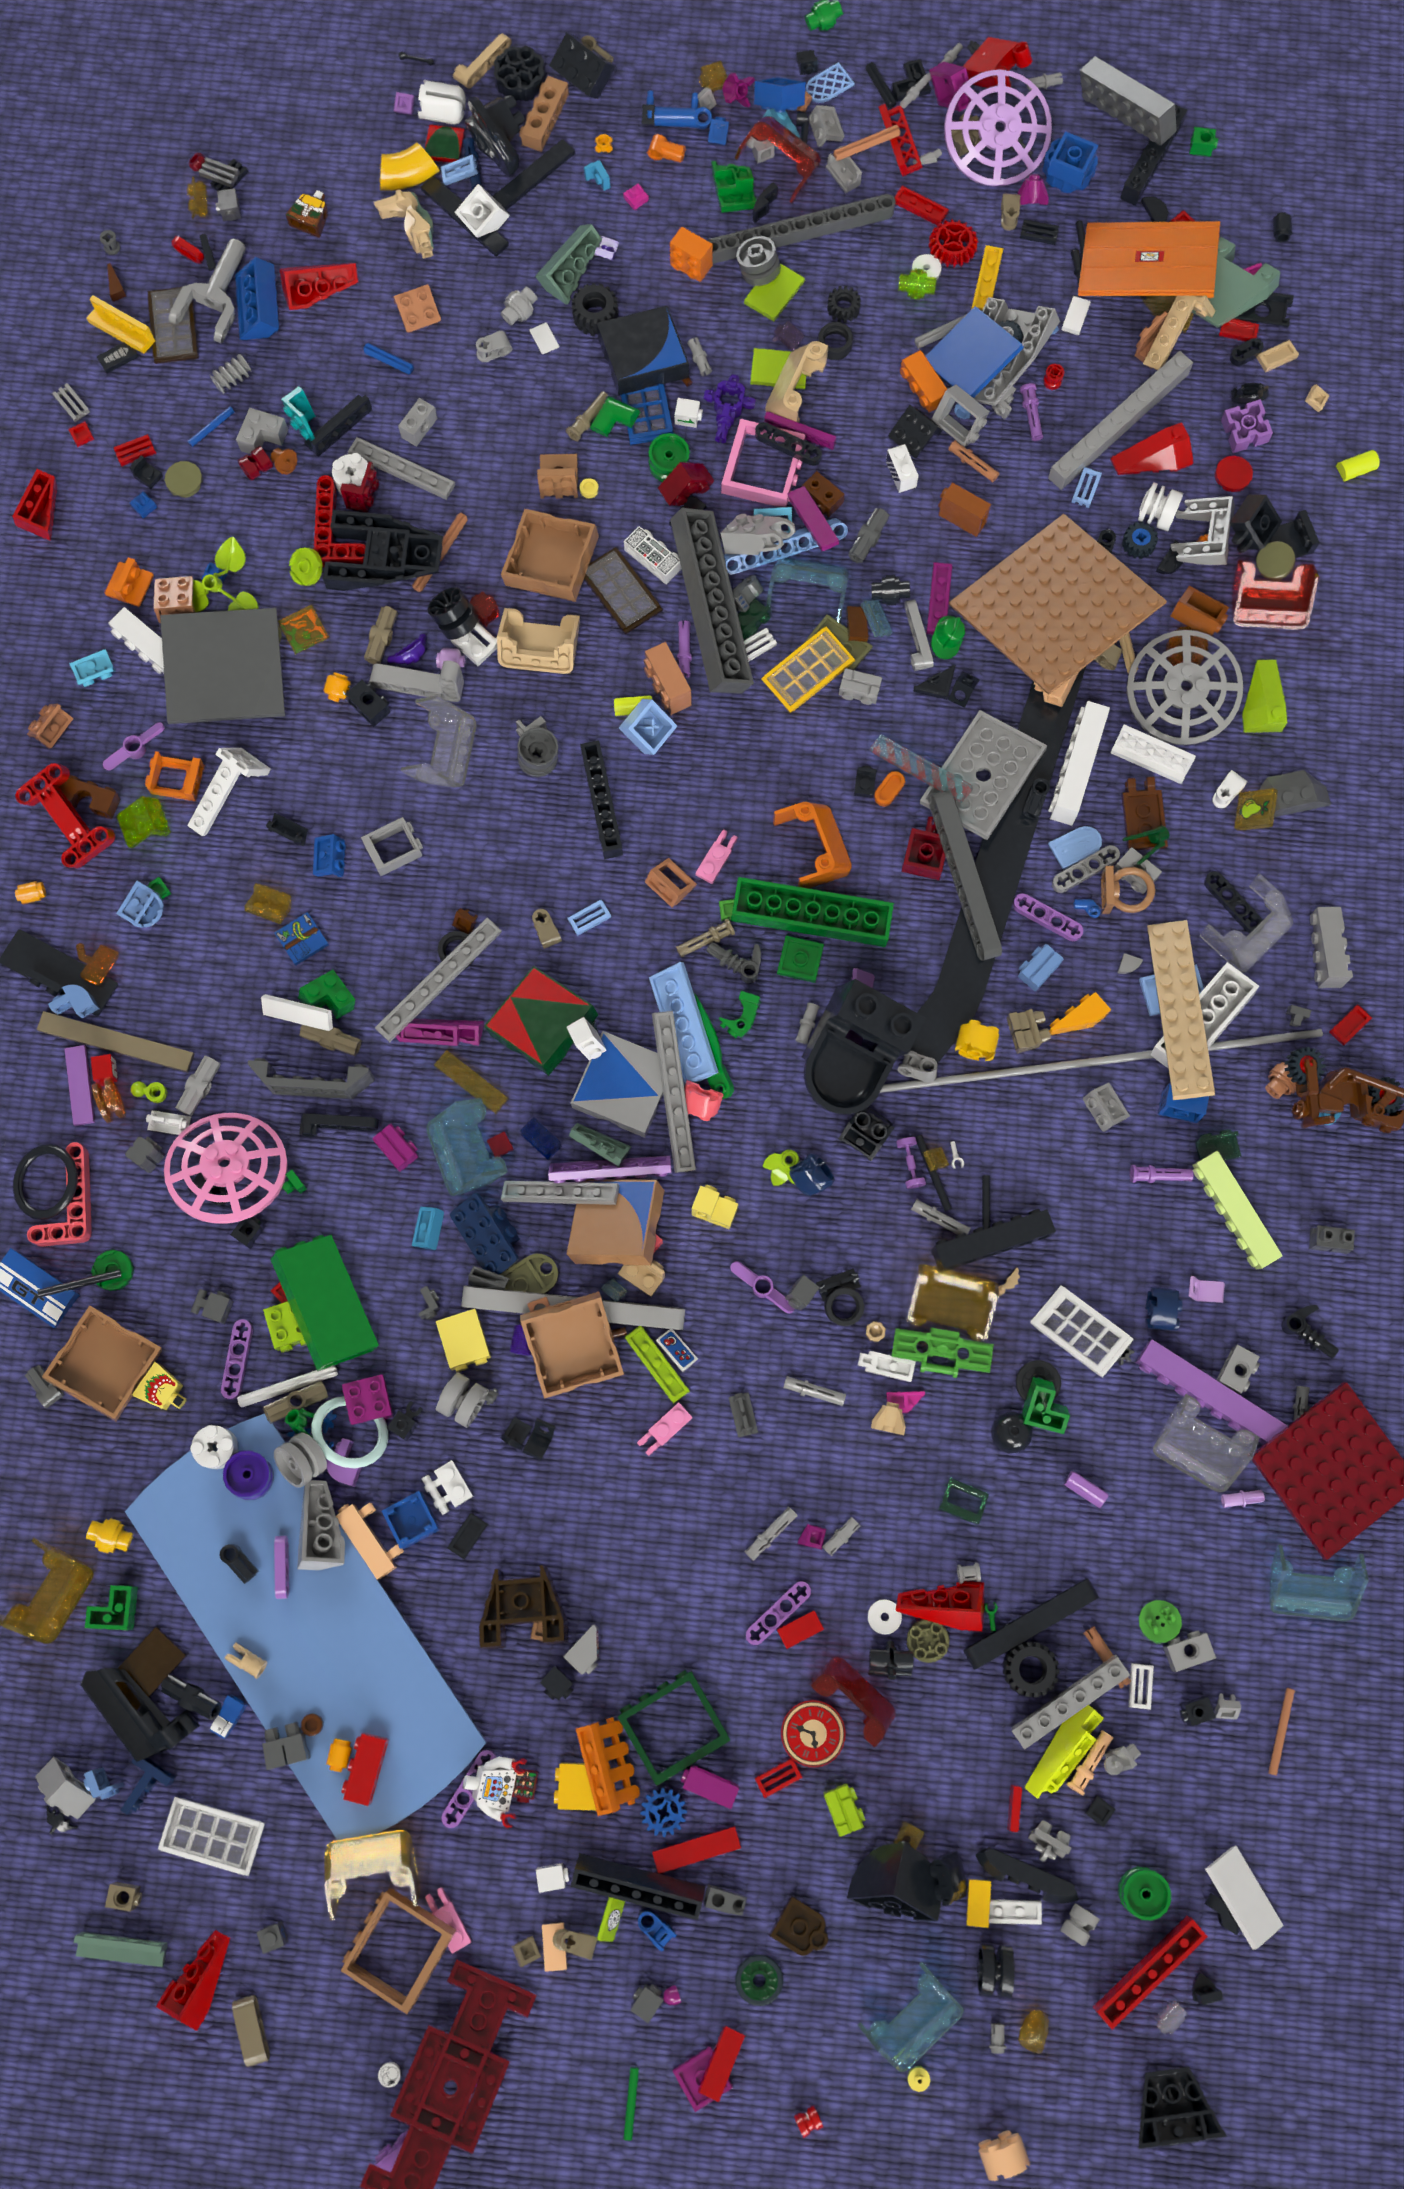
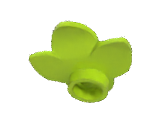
M785 1150L781 1154H771L765 1159L763 1167L772 1170L771 1182L773 1186L782 1185L787 1180L794 1184L789 1171L791 1166L799 1162V1156L793 1150ZM787 1156H790L792 1158V1162L790 1164H788L785 1160Z

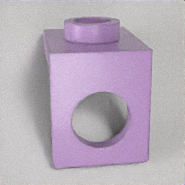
M1191 1276L1189 1297L1195 1301L1223 1303L1225 1283L1200 1281L1196 1277Z

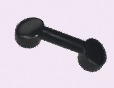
M797 110L796 126H801L800 142L795 141L794 157H801L807 148L809 121L804 111Z

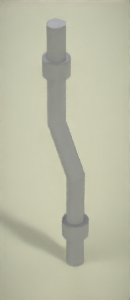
M958 43L952 50H949L942 62L952 64L957 58V54L963 49L962 44ZM930 72L908 90L906 97L900 102L901 107L906 108L911 101H914L919 96V92L932 80Z

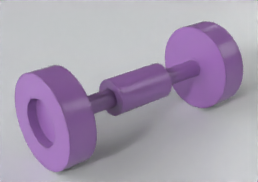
M916 1137L897 1140V1148H906L907 1166L912 1174V1179L905 1182L906 1189L926 1185L925 1178H916V1164L914 1156L911 1155L910 1147L917 1144Z

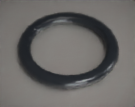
M46 1144L32 1149L22 1158L14 1174L13 1193L18 1207L27 1216L38 1220L50 1219L59 1215L68 1207L75 1195L78 1184V1172L72 1156L58 1145ZM52 1154L59 1157L66 1166L68 1173L67 1187L63 1197L54 1207L46 1210L35 1209L27 1203L24 1197V1176L29 1165L37 1157Z

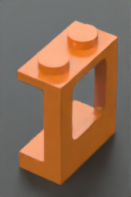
M155 751L154 758L152 757L150 760L151 770L150 774L146 777L145 786L154 795L196 801L205 766L200 758L193 757L192 761L163 757L159 752ZM163 767L186 770L181 790L157 786Z

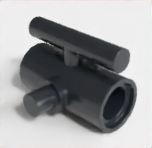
M887 1641L884 1650L870 1649L869 1675L888 1676L889 1680H895L896 1676L911 1677L913 1671V1651L897 1650L893 1641Z

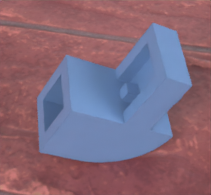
M78 985L62 987L65 995H58L53 998L52 1002L48 1003L51 1011L57 1015L73 1007L76 1014L81 1018L100 1009L94 997Z

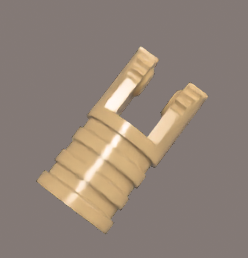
M235 1643L233 1649L244 1656L242 1660L232 1654H227L224 1659L258 1679L268 1662Z

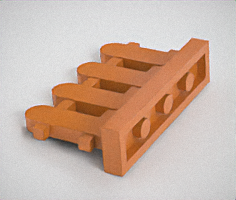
M614 1717L606 1719L607 1724L599 1726V1722L576 1728L598 1816L619 1811L621 1809L620 1804L625 1802L628 1803V1806L635 1804V1799L640 1795L639 1787L637 1785L631 1786L629 1777L634 1775V1767L630 1763L625 1764L624 1755L628 1754L629 1747L626 1742L619 1741L618 1734L622 1733L623 1726L619 1720L614 1721ZM611 1737L613 1745L605 1747L603 1739ZM616 1758L618 1767L610 1769L609 1761ZM622 1780L624 1788L616 1791L614 1783Z

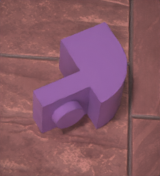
M342 1438V1441L337 1443L334 1452L348 1458L353 1442ZM326 1460L327 1470L332 1478L353 1487L356 1486L362 1467L345 1468Z

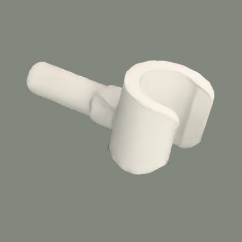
M955 1141L950 1142L953 1153L951 1167L955 1169L954 1162L959 1160L962 1168L964 1161L962 1158H959Z

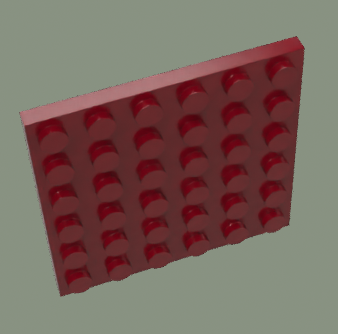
M1343 1382L1250 1456L1253 1463L1324 1560L1331 1558L1404 1498V1460L1347 1382Z

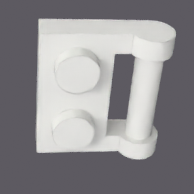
M478 620L473 629L485 638L490 645L486 647L471 631L461 638L451 640L477 666L497 649V637L492 636L479 624Z

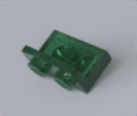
M1231 1129L1220 1131L1219 1135L1212 1136V1133L1200 1135V1138L1195 1142L1199 1161L1216 1151L1219 1152L1224 1161L1242 1157L1237 1141L1238 1131L1232 1132Z

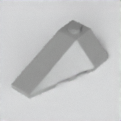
M310 1480V1482L304 1485L297 1569L323 1570L344 1565L345 1541L339 1529V1521L333 1509V1501L327 1482Z

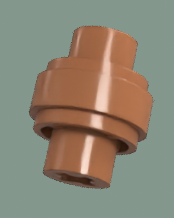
M1284 1062L1276 1064L1269 1072L1268 1079L1270 1082L1265 1086L1266 1091L1276 1099H1279L1283 1094L1290 1095L1296 1092V1083L1291 1081L1293 1077H1287L1289 1071L1285 1072L1284 1068H1287L1288 1065H1284Z

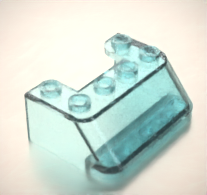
M481 1098L455 1101L427 1124V1134L447 1191L452 1196L461 1195L489 1185L508 1172L505 1161L499 1156L490 1159L489 1153L486 1150L482 1134L477 1125L484 1119L486 1114V1108Z

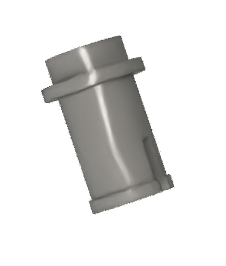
M991 2023V2044L989 2045L991 2053L1003 2054L1005 2049H1007V2046L1004 2045L1005 2024Z

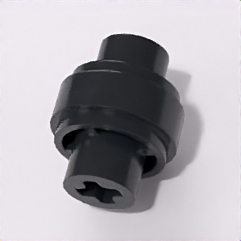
M895 574L882 577V582H872V600L882 599V603L886 604V606H895L897 603H900V598H910V581H900L899 576Z

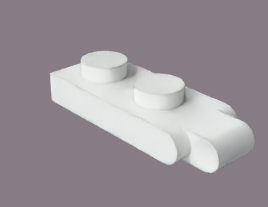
M869 1351V1354L860 1353L858 1366L865 1367V1372L911 1382L916 1361L894 1358L891 1355Z

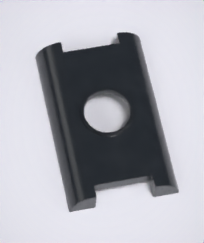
M1273 292L1266 300L1234 319L1289 327L1290 319L1286 318L1287 308L1293 304L1294 295ZM1263 305L1269 309L1270 313L1266 317H1260L1256 314L1255 309Z

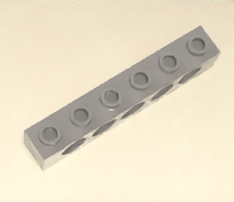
M1115 1654L1011 1727V1730L1025 1750L1129 1677L1130 1674Z

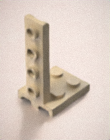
M1174 296L1176 299L1143 363L1145 366L1159 370L1166 363L1192 310L1196 311V314L1205 318L1206 315L1213 317L1216 310L1207 296Z

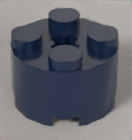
M1151 1287V1291H1148L1145 1309L1148 1310L1149 1319H1145L1146 1327L1171 1331L1178 1330L1179 1318L1177 1316L1178 1312L1182 1311V1299H1179V1291L1176 1289Z

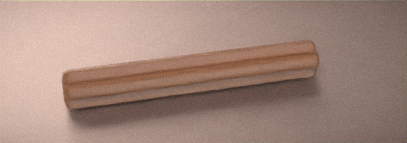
M894 125L834 150L833 155L836 161H839L899 136L900 129L898 125Z

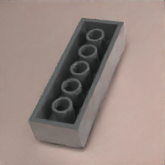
M1096 56L1080 69L1082 97L1085 101L1094 104L1098 109L1107 112L1111 117L1117 118L1124 125L1130 126L1139 134L1145 135L1152 142H1156L1159 145H1162L1176 132L1175 103Z

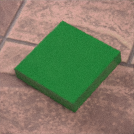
M786 936L777 975L815 983L824 944Z

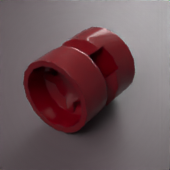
M261 446L252 450L250 456L246 454L237 460L250 481L260 476L261 471L266 472L273 467L271 460Z

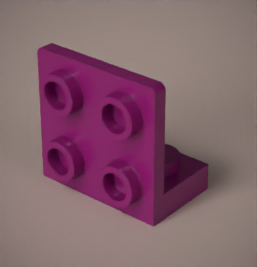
M383 1374L342 1385L351 1425L382 1417L385 1419L393 1418Z

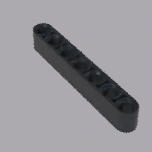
M1087 1578L996 1630V1632L964 1649L963 1652L975 1670L1095 1601L1099 1596Z

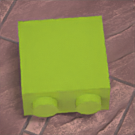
M289 1302L263 1309L274 1349L287 1352L292 1350L295 1345H306Z

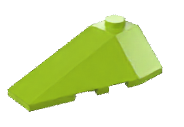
M1276 660L1256 661L1245 707L1242 712L1243 733L1282 732L1287 724L1286 703Z

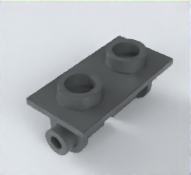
M739 1393L728 1397L738 1438L758 1433L749 1393Z

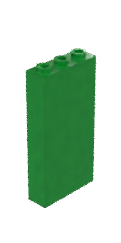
M319 1235L310 1242L301 1241L292 1248L282 1247L275 1251L271 1262L317 1371L371 1353L379 1346L332 1235L326 1237Z

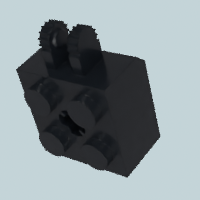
M1248 495L1230 521V525L1235 531L1232 542L1234 545H1238L1237 551L1239 553L1265 548L1282 523L1267 495Z

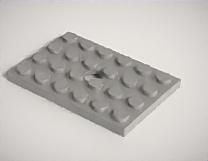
M980 710L939 771L942 791L935 788L934 781H932L921 798L920 804L930 809L928 803L929 795L949 790L947 776L953 778L957 794V800L954 798L963 827L988 840L1046 751L1047 745ZM988 770L991 778L985 782L979 781L976 778L978 771ZM962 784L970 788V792L965 799Z

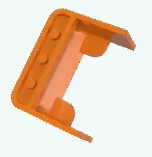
M801 802L774 811V826L794 819H799L803 822L813 820L825 850V854L818 856L815 860L817 872L799 878L798 887L809 889L845 877L850 873L852 867L850 858L832 811L827 805Z

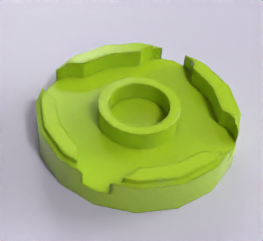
M299 548L292 554L289 561V566H291L290 576L297 584L311 586L320 579L323 564L320 555L314 549Z

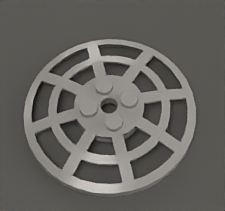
M1173 631L1153 639L1136 656L1127 678V700L1134 718L1151 736L1174 745H1195L1217 736L1234 719L1242 701L1243 678L1234 655L1218 639L1199 631ZM1182 636L1183 646L1171 648L1162 654H1159L1152 648L1167 638ZM1190 636L1207 639L1220 647V649L1212 655L1204 649L1191 646ZM1183 652V663L1173 666L1165 659L1172 654ZM1191 652L1201 654L1208 660L1202 666L1191 663ZM1147 653L1155 661L1148 671L1146 682H1134L1137 667L1143 656ZM1224 654L1230 658L1235 668L1238 683H1229L1226 680L1224 669L1218 661ZM1158 665H1161L1167 671L1164 680L1152 681ZM1213 665L1219 673L1221 682H1211L1206 673ZM1188 681L1191 684V690H1183L1181 683ZM1152 689L1163 690L1166 700L1160 706L1157 705L1153 697ZM1134 690H1146L1148 702L1154 710L1146 720L1137 707ZM1209 690H1221L1219 699L1213 707L1206 700ZM1226 691H1237L1234 707L1226 720H1224L1217 711L1224 702ZM1171 705L1182 709V720L1169 716L1165 711ZM1201 705L1207 712V714L1199 718L1190 720V709ZM1160 717L1168 723L1181 726V738L1166 735L1151 725ZM1210 718L1218 725L1215 730L1205 735L1189 738L1190 726L1201 724Z

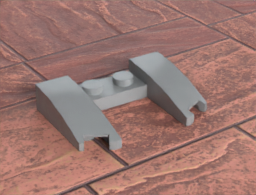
M1233 496L1185 500L1184 503L1188 507L1185 511L1177 510L1176 518L1210 521L1208 541L1171 544L1172 551H1177L1178 556H1176L1177 561L1201 565H1227L1230 521L1234 517L1235 510Z

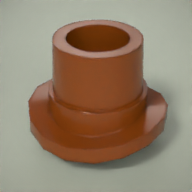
M276 448L271 453V461L275 463V468L278 472L287 475L294 471L297 465V455L292 449L283 450Z

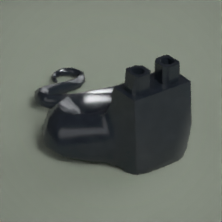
M511 95L504 98L498 96L484 106L478 97H470L467 104L472 115L465 120V124L479 150L492 159L505 175L513 177L519 168V156L510 141L521 131L519 126L525 121L520 111L515 112L513 115L510 109L517 105L514 97Z

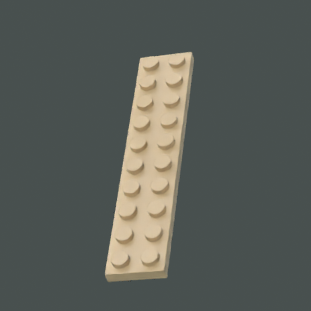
M1187 920L1147 925L1173 1100L1214 1096V1083Z

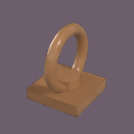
M1105 866L1101 874L1102 914H1110L1114 906L1124 912L1136 913L1146 909L1151 904L1155 896V885L1153 879L1146 871L1137 867H1126L1114 873L1113 866ZM1136 875L1146 883L1147 895L1139 904L1128 905L1119 900V880L1123 876Z

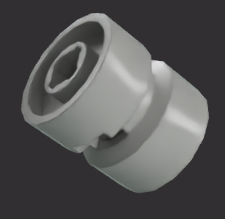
M1075 1903L1069 1913L1071 1918L1065 1920L1060 1931L1085 1947L1091 1937L1089 1931L1095 1930L1100 1919Z

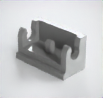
M829 154L826 169L845 193L861 185L862 172L850 156L836 161L835 157Z

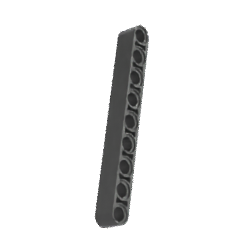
M949 790L931 794L928 798L929 807L978 958L983 961L1001 956V943L953 795Z

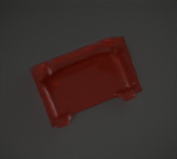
M834 1657L829 1660L808 1684L818 1694L826 1697L831 1696L839 1688L867 1715L862 1721L865 1724L863 1738L874 1748L881 1742L895 1719L896 1711L893 1705L841 1657Z

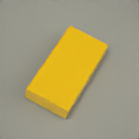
M968 1879L967 1926L989 1928L991 1881Z

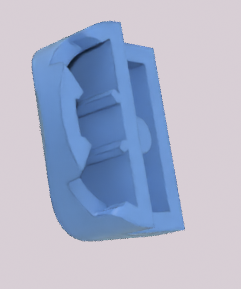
M137 880L116 914L136 927H150L156 924L163 914V900L156 891Z

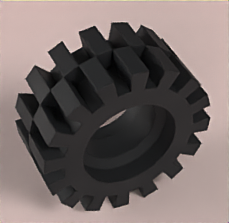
M838 286V291L834 288L833 292H830L827 311H829L828 314L832 316L834 321L837 318V322L844 320V323H847V319L851 322L853 318H857L861 304V297L858 295L857 290L853 292L852 287L847 289V286H844V289H842L841 286ZM839 301H847L851 306L841 308L837 303Z

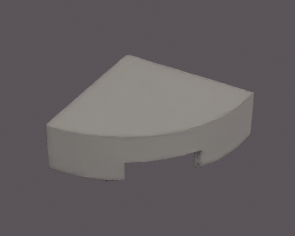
M1124 953L1118 973L1127 974L1135 971L1141 965L1143 959Z

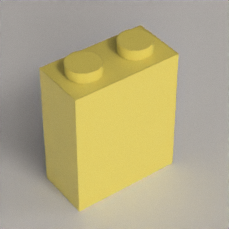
M476 1309L436 1321L451 1370H456V1372L468 1369V1365L474 1363L476 1366L488 1362L487 1359L491 1358Z

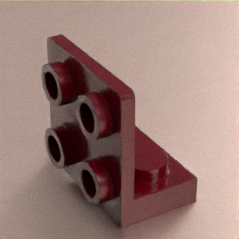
M368 462L361 487L352 483H342L340 491L346 509L368 513L369 507L373 506L374 491H377L379 487V479H377V472L374 469L373 462Z

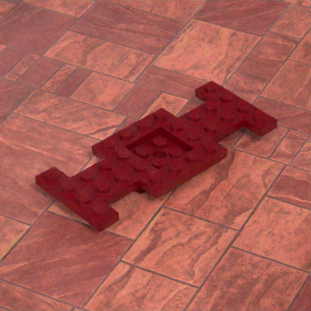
M456 1959L447 1982L467 1991L449 2034L428 2025L390 2114L391 2118L409 2125L410 2128L391 2172L369 2163L360 2188L434 2189L452 2145L473 2154L510 2061L490 2053L507 2009L528 2018L536 1999V1994ZM448 2081H453L457 2085V2091L452 2095H448L444 2091V2085Z

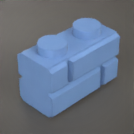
M1047 944L1042 948L1038 946L1032 953L1033 958L1031 961L1028 962L1026 960L1019 967V979L1034 991H1037L1064 960L1062 956Z

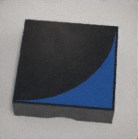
M667 305L597 323L598 340L604 357L610 365L611 376L618 395L643 390L652 385L666 384L689 378V362Z

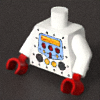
M499 1756L486 1762L485 1765L479 1766L476 1777L465 1775L463 1789L473 1790L472 1797L476 1801L477 1806L486 1815L502 1821L506 1828H511L513 1825L508 1823V1817L512 1819H517V1817L513 1813L506 1815L505 1811L509 1812L516 1773L523 1774L527 1771L526 1769H521L519 1763L526 1764L527 1760L522 1758L516 1762L515 1759Z

